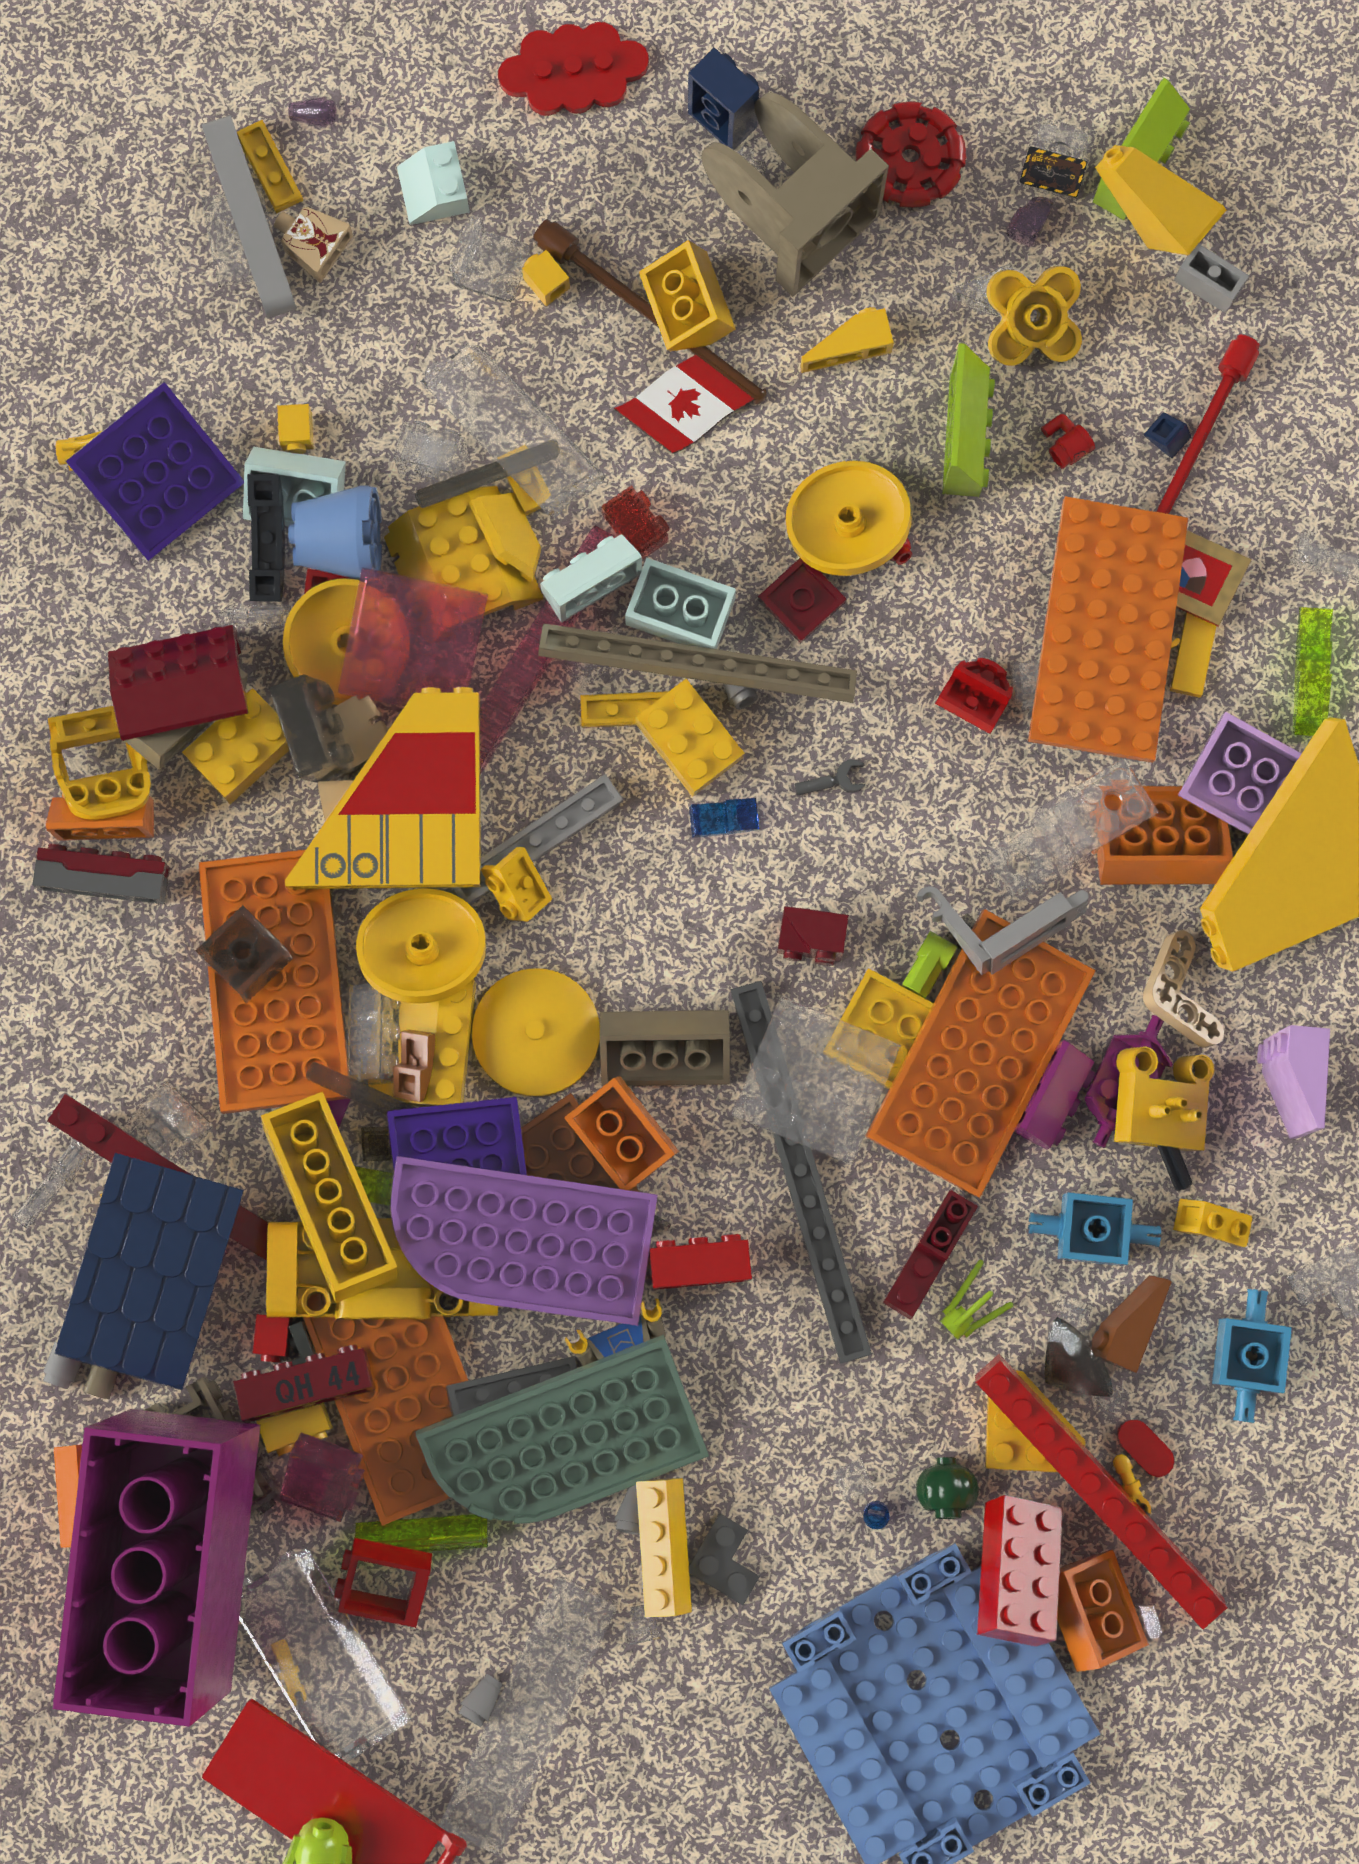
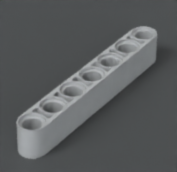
M231 115L201 124L267 319L297 309Z

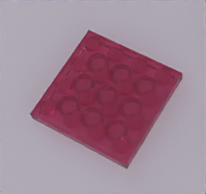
M362 567L338 693L350 696L356 695L360 698L369 695L371 700L405 707L413 693H421L422 688L434 687L440 688L441 693H453V688L469 687L488 593Z

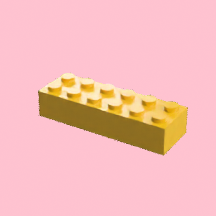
M323 1091L261 1115L263 1130L335 1302L338 1303L398 1278L396 1262Z

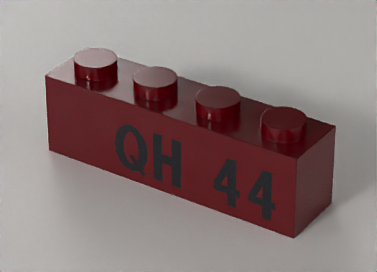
M349 1345L337 1349L338 1354L325 1357V1353H319L306 1357V1362L293 1366L292 1361L274 1365V1371L261 1374L260 1370H253L241 1374L240 1380L233 1381L241 1420L245 1423H251L374 1391L375 1387L367 1352L364 1348L358 1349L357 1345Z

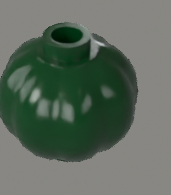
M955 1457L936 1458L937 1464L925 1469L919 1475L916 1483V1496L925 1510L935 1511V1519L962 1518L961 1511L970 1510L977 1501L979 1495L978 1481L968 1468L956 1464Z

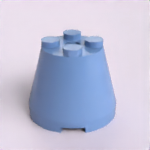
M361 485L306 501L292 503L291 513L295 524H289L288 538L290 544H295L293 548L294 566H303L363 581L379 579L382 564V544H380V523L382 522L376 487Z

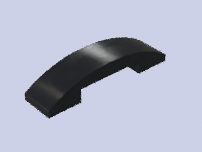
M247 474L248 506H251L252 569L249 570L250 601L281 602L285 569V524L280 474Z

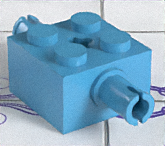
M1067 1192L1062 1195V1207L1059 1216L1034 1214L1032 1212L1029 1215L1028 1222L1042 1223V1225H1028L1029 1234L1056 1235L1057 1239H1059L1058 1260L1124 1266L1128 1265L1130 1243L1159 1247L1161 1237L1147 1236V1234H1161V1226L1132 1224L1133 1199ZM1094 1221L1096 1222V1227L1102 1229V1232L1097 1234L1095 1238L1093 1233L1088 1231V1226L1092 1225Z
M1247 1289L1248 1297L1245 1318H1242V1320L1219 1319L1212 1384L1234 1387V1390L1237 1391L1233 1420L1255 1423L1254 1415L1257 1394H1260V1391L1285 1393L1292 1327L1268 1324V1321H1265V1313L1269 1292ZM1252 1349V1353L1257 1354V1360H1252L1250 1363V1359L1246 1358V1352Z

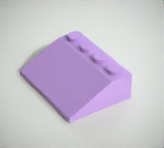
M1225 712L1208 738L1178 796L1249 834L1302 753Z
M1289 1025L1266 1038L1263 1044H1259L1257 1062L1262 1064V1074L1290 1139H1298L1325 1128L1330 1042L1329 1028Z

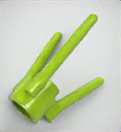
M981 1259L978 1260L951 1303L942 1311L946 1316L940 1322L957 1340L963 1335L967 1338L976 1329L1013 1307V1303L1008 1302L972 1323L974 1321L972 1315L993 1296V1292L988 1291L967 1311L962 1306L956 1310L959 1302L984 1264V1261Z

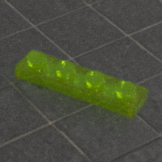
M472 1514L395 1520L383 1526L380 1521L356 1523L355 1538L423 1552L488 1547V1519Z

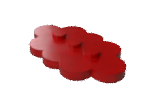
M606 22L592 23L584 30L574 24H565L560 26L553 34L545 30H536L526 35L521 42V55L509 57L501 63L498 69V82L506 94L512 97H527L530 108L540 115L551 116L557 114L563 108L571 113L581 114L587 112L594 103L601 107H613L623 101L626 95L627 83L639 80L646 74L649 68V55L641 43L632 40L620 41L618 31Z

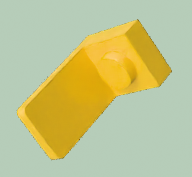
M1179 1199L1173 1230L1186 1234L1207 1236L1239 1247H1246L1253 1218L1250 1215L1206 1201Z

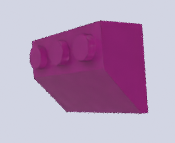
M1062 1041L1057 1046L1013 1133L1046 1150L1051 1148L1052 1144L1058 1146L1066 1132L1062 1125L1067 1115L1072 1118L1081 1100L1076 1098L1081 1087L1087 1089L1094 1077L1095 1072L1090 1070L1094 1061L1069 1042Z

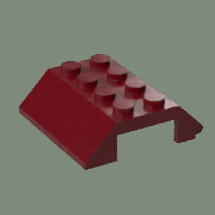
M234 625L214 627L206 631L182 634L174 638L160 641L154 640L146 644L121 647L117 650L109 651L110 694L121 741L248 714L247 696L239 668L238 655L242 654L237 628Z

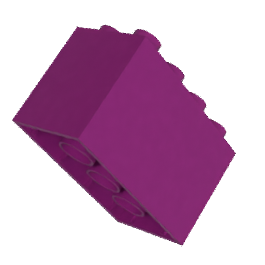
M130 1409L84 1428L53 1709L190 1727L231 1692L261 1424Z

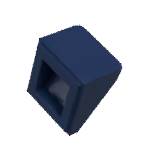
M1164 412L1143 434L1170 458H1173L1191 438L1186 423Z

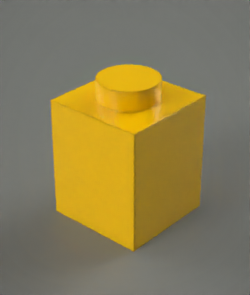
M547 250L540 255H532L524 263L522 268L523 279L545 306H548L570 289L568 275Z
M309 404L277 405L278 435L282 450L304 454L306 450L314 449L313 420Z

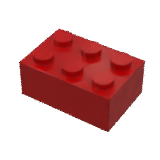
M741 1234L721 1236V1242L708 1243V1237L688 1239L689 1245L676 1246L675 1240L657 1241L656 1248H650L653 1290L748 1282L752 1280L748 1239L741 1240Z

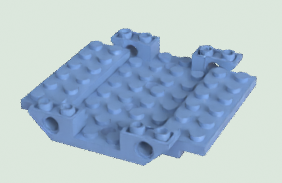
M956 1543L920 1559L809 1623L782 1642L797 1671L769 1687L770 1692L865 1864H880L899 1853L898 1855L903 1864H954L973 1853L972 1847L1027 1814H1030L1032 1817L1036 1816L1090 1784L1075 1754L1070 1752L1099 1736V1730L1049 1643L1031 1646L977 1635L981 1565L970 1570ZM880 1611H887L893 1617L891 1627L886 1630H880L874 1624V1617ZM914 1670L922 1671L926 1677V1682L920 1689H912L907 1684V1677ZM946 1730H954L959 1736L958 1744L952 1749L944 1748L940 1742V1737ZM980 1790H987L992 1794L991 1805L984 1809L978 1808L974 1804V1796Z

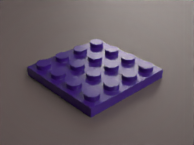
M165 382L160 384L65 461L147 561L244 484L242 477Z
M517 1097L387 1111L393 1173L396 1157L400 1156L527 1175Z

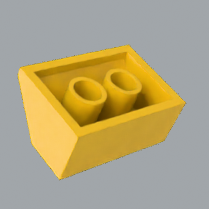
M686 241L639 271L668 351L712 345L736 330L707 251L693 242Z

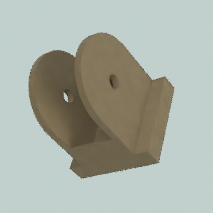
M767 92L755 103V114L758 123L771 146L795 173L776 189L744 157L730 147L718 142L709 144L702 151L701 159L708 178L728 207L778 255L776 281L794 297L880 216L889 165L872 149L868 150L857 162L854 161L798 106L779 94Z

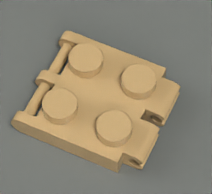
M355 695L304 725L306 732L311 733L318 747L316 750L318 756L323 757L331 773L329 774L331 781H336L365 765L388 731L382 720L373 724L372 721L381 715L372 697H369V695L362 699ZM316 728H319L326 742L325 745H323ZM331 752V754H332V756H333V758H334V760H335V762H336V764H337V766H338V768H339L338 770H336V768H335L333 762L331 761V759H330L328 753Z

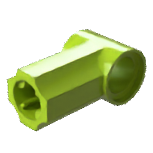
M930 931L916 954L918 957L901 986L926 998L936 983L941 970H945L958 946Z

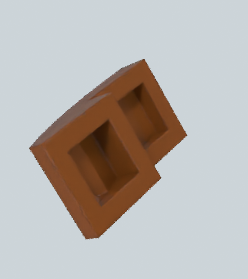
M410 1029L401 1032V1063L393 1066L394 1098L417 1102L424 1101L433 1067L435 1033Z

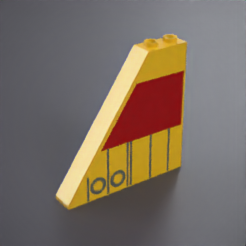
M428 687L422 688L421 693H413L285 879V887L288 889L481 887L480 697L478 692H473V689L469 687L453 688V693H441L440 688Z

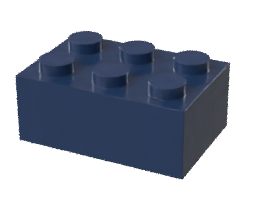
M713 48L688 72V114L722 144L735 150L757 128L758 120L755 114V103L759 99V84L752 75L741 72L728 54H721L716 48Z

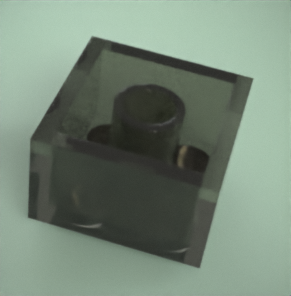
M243 905L195 950L200 958L246 1004L293 959L288 949Z

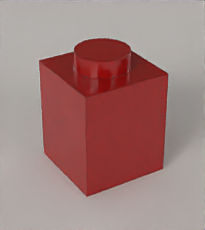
M257 1314L252 1354H261L260 1361L280 1363L281 1356L289 1357L290 1342L288 1337L291 1335L289 1326H292L293 1317H267V1315Z

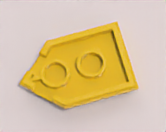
M515 493L483 496L469 502L495 559L504 565L509 563L521 571L520 576L532 582L538 565L541 546Z

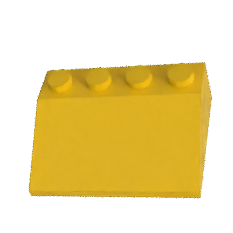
M474 979L458 993L443 1000L430 1003L400 1002L379 992L366 1101L420 1107L464 1102L477 985ZM408 1029L435 1033L432 1073L424 1101L421 1102L393 1097V1066L401 1063V1032Z

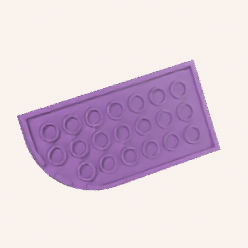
M396 1157L390 1200L393 1229L398 1244L409 1263L431 1285L450 1296L475 1303L638 1326L658 1195L414 1158Z

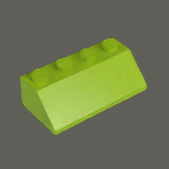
M1163 77L1121 145L1134 147L1154 161L1164 164L1167 163L1175 149L1171 145L1175 137L1181 139L1190 125V122L1186 121L1190 108L1169 80ZM1101 178L1093 203L1125 220L1126 214Z

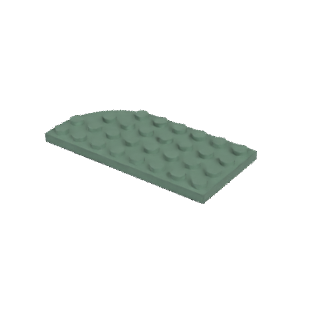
M664 1335L415 1431L434 1479L450 1498L452 1497L459 1504L466 1507L469 1512L491 1521L492 1519L514 1521V1524L533 1523L556 1517L635 1486L636 1482L650 1480L709 1456Z

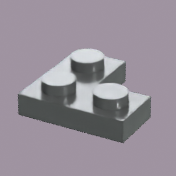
M719 1513L689 1565V1573L739 1604L744 1605L760 1577L732 1559L748 1530Z

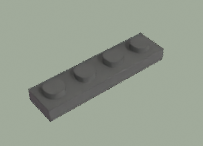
M575 1357L446 1386L452 1417L577 1368Z

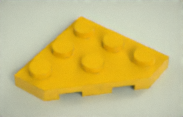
M1015 1370L1085 1446V1439L1023 1371ZM988 1397L985 1468L1057 1472Z

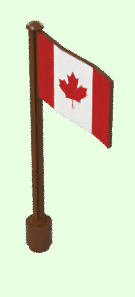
M546 219L540 224L533 236V240L537 242V246L541 250H547L560 264L566 261L569 263L573 262L659 328L651 305L582 253L580 247L577 246L579 239L556 221L551 222ZM706 346L687 349L694 356L666 371L637 397L615 407L614 410L674 454L696 443L730 414L753 401L756 405L762 403L767 396L766 389L762 390Z

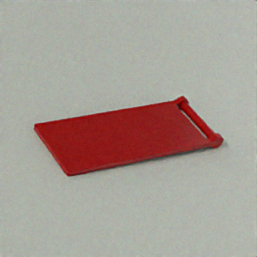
M254 1699L247 1701L202 1775L205 1781L291 1840L294 1834H299L303 1825L312 1819L329 1818L335 1820L343 1826L348 1835L349 1846L352 1847V1864H424L438 1841L446 1849L436 1864H452L455 1858L461 1856L467 1847V1843L462 1837L444 1830Z

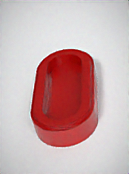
M1127 1420L1119 1426L1117 1431L1119 1445L1147 1474L1162 1477L1171 1472L1175 1461L1172 1451L1144 1422Z

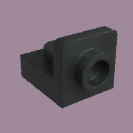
M299 1322L289 1326L292 1333L288 1337L290 1345L295 1354H300V1358L292 1361L293 1366L305 1363L306 1357L317 1354L305 1322Z

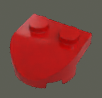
M978 658L977 661L971 662L963 660L955 667L935 704L991 734L1011 699L1013 686L1010 687L1006 679L1007 672L996 662L986 658Z

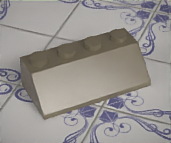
M729 1010L600 1012L601 1086H604L617 1076H621L628 1086L730 1084Z

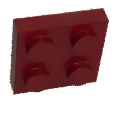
M801 558L758 596V601L800 644L844 605L847 600L820 571L806 564Z

